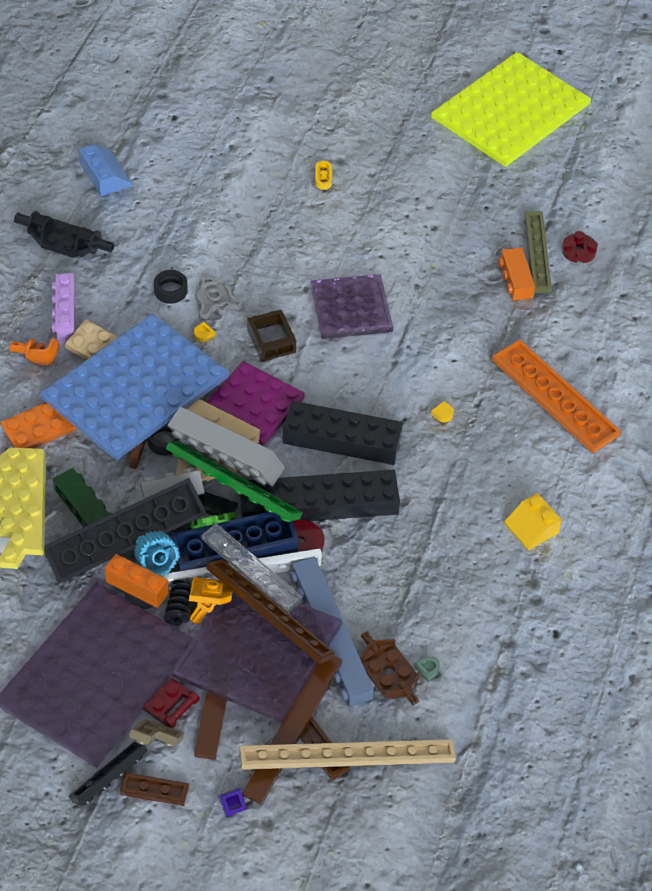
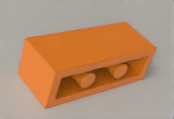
M523 248L502 250L501 257L498 258V265L503 270L502 277L507 282V293L511 295L512 301L533 298L535 284Z
M115 554L104 568L107 583L156 608L161 605L169 594L167 579L118 554Z

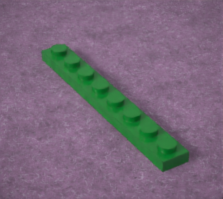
M180 441L168 443L166 449L172 452L174 457L184 459L189 466L203 470V474L215 477L220 484L232 487L234 492L249 497V501L263 505L266 511L280 515V518L286 522L301 518L303 512L184 443Z

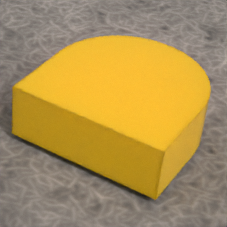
M205 322L194 328V338L199 342H207L216 336V332Z
M443 401L431 410V415L440 422H449L453 419L454 409L447 402Z

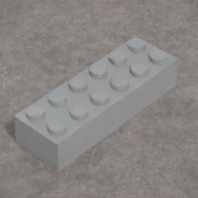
M181 406L167 425L173 431L171 434L178 438L180 442L193 447L194 450L203 455L204 453L209 455L208 457L217 463L219 461L223 462L231 470H239V473L247 478L250 476L254 477L255 481L263 486L268 484L273 487L285 468L272 450Z

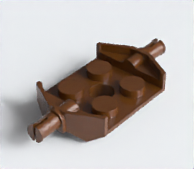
M368 631L362 633L361 638L365 641L367 647L360 659L366 673L383 696L390 699L403 696V698L407 697L412 706L417 704L419 699L413 693V689L420 678V672L416 673L395 645L396 640H373ZM388 668L393 669L395 673L387 675L384 673V670Z

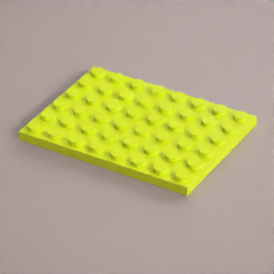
M516 52L431 112V118L506 167L588 106L591 98Z

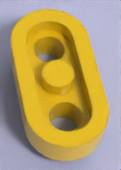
M319 161L315 165V185L319 189L326 190L332 186V164L328 161Z

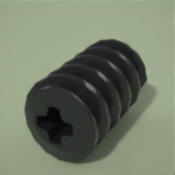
M174 580L172 583L173 586L171 587V593L164 614V620L170 625L179 626L190 620L189 615L192 613L191 608L194 605L193 601H189L192 585L184 580Z

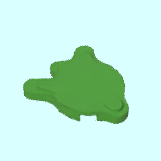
M232 512L197 519V521L189 522L188 528L195 529L227 522L237 518V514Z

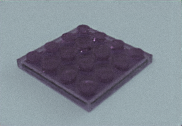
M381 274L310 281L321 339L393 332V323Z

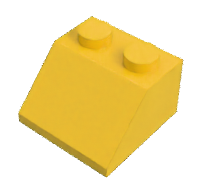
M536 493L522 501L504 521V524L529 551L559 534L562 519Z

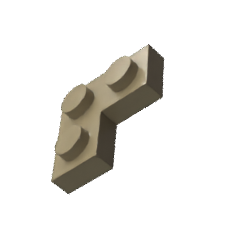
M144 719L131 729L129 737L142 745L150 744L157 739L162 741L164 745L172 747L177 746L183 741L185 733Z

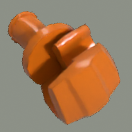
M55 338L50 340L47 348L44 342L37 345L36 339H29L28 343L12 341V344H10V352L25 354L26 359L30 360V362L44 366L53 364L59 351V342Z

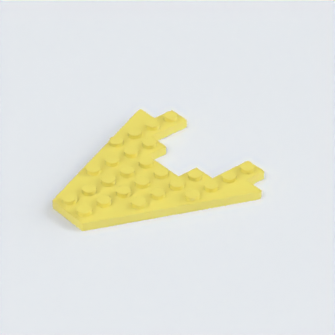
M10 447L0 455V537L10 538L0 556V568L18 569L26 554L42 556L44 554L46 453L44 449Z

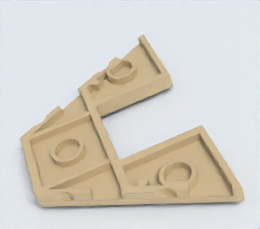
M199 399L187 408V410L259 444L260 429ZM178 459L176 475L183 474L182 470L194 467L189 466L184 459ZM221 461L218 462V464H220V465H222L223 467L227 468V467L224 465L223 462H221ZM194 468V471H200L202 481L215 479V477L203 474V470ZM229 469L230 471H233V472L239 471V470H237V469H234V470Z

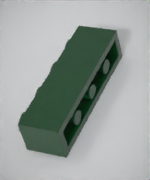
M74 468L53 478L54 490L83 527L112 514L107 512L103 501L96 498L93 488L85 484L82 474L77 473Z

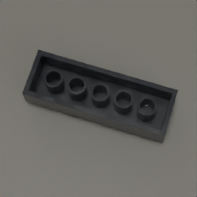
M291 401L283 427V444L395 465L402 437L403 422Z

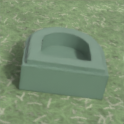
M424 657L416 662L414 667L428 682L438 675L440 664L434 657Z

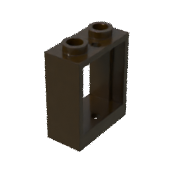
M282 309L247 318V331L261 362L296 353L297 341ZM280 324L286 338L263 343L258 329Z

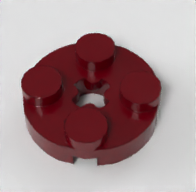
M576 231L575 234H571L563 240L562 253L571 262L583 261V263H588L595 258L598 243L590 236L585 235L584 232Z

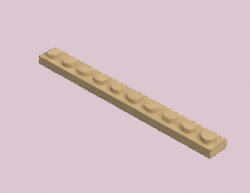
M453 740L240 746L239 748L241 769L454 763L456 760Z

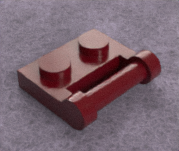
M171 677L143 706V709L163 725L174 728L177 720L193 704H196L200 697L194 691L188 690ZM184 697L186 700L170 716H167L173 707Z

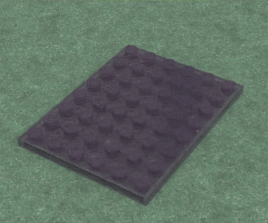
M96 582L1 691L0 708L97 768L144 710L143 706L167 682L196 646L197 640Z

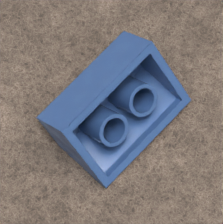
M96 144L79 149L80 164L100 196L132 186V182L110 150Z

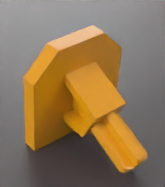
M193 577L189 601L198 602V605L190 616L192 623L200 624L207 612L211 613L216 604L221 605L230 602L233 591L220 580Z

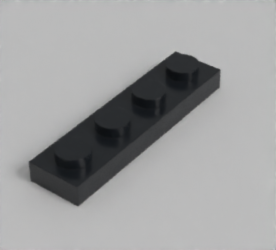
M134 741L71 793L68 797L72 803L80 806L89 804L93 800V796L99 791L107 789L110 786V782L116 777L125 774L126 769L130 765L139 762L143 758L142 755L148 751L145 745Z

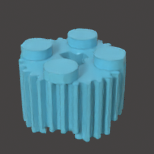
M154 530L153 533L150 531L149 534L146 533L145 536H139L135 541L136 549L134 550V556L139 565L159 576L168 575L171 568H174L173 565L177 564L175 561H178V558H180L178 547L163 531L156 532Z

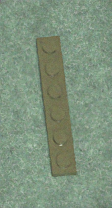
M526 211L525 223L530 270L535 284L534 293H551L543 211Z

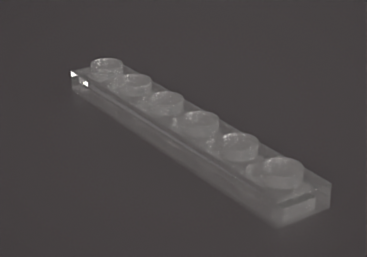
M217 523L201 535L202 540L287 613L302 602V596Z

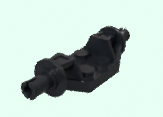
M33 211L30 216L17 212V215L14 217V223L27 226V233L32 235L43 249L72 258L87 253L95 254L98 249L112 253L115 243L101 239L102 234L99 230L92 231L85 227L52 219L50 216L41 215L38 211ZM38 227H42L41 233L37 231ZM84 241H89V245L82 246Z

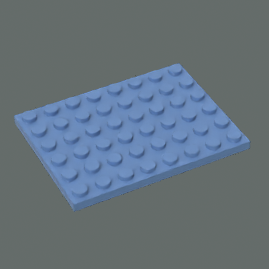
M152 313L42 391L40 398L117 461L171 421L180 406L187 409L227 379L229 371Z

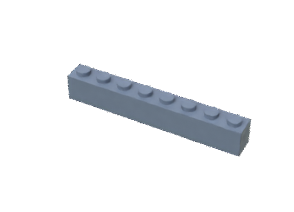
M315 556L292 563L290 578L292 583H296L298 587L296 590L299 599L304 601L305 614L311 617L313 632H317L318 639L335 652L334 656L342 659L343 663L336 673L334 681L339 683L341 687L340 694L343 701L346 700L348 706L352 707L373 700V686Z

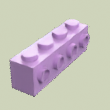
M74 273L56 274L55 281H52V290L55 292V295H52V304L55 306V308H52V318L55 319V322H52V333H56L59 343H66L76 331Z

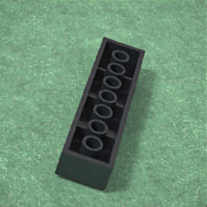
M395 469L282 477L277 479L273 487L268 484L263 486L256 482L255 479L248 480L303 512L299 520L320 521L399 515L400 497ZM239 494L242 518L268 512L264 509L263 505L249 501V497Z
M190 478L45 545L44 555L59 585L111 560L115 554L122 555L135 549V541L139 536H145L150 531L153 533L154 530L156 532L163 531L168 533L207 513Z

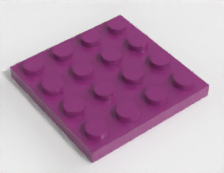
M242 361L206 403L260 429L259 444L265 446L286 421L291 401L302 402L305 398V393Z

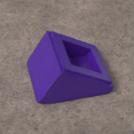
M240 788L217 795L226 817L247 810Z

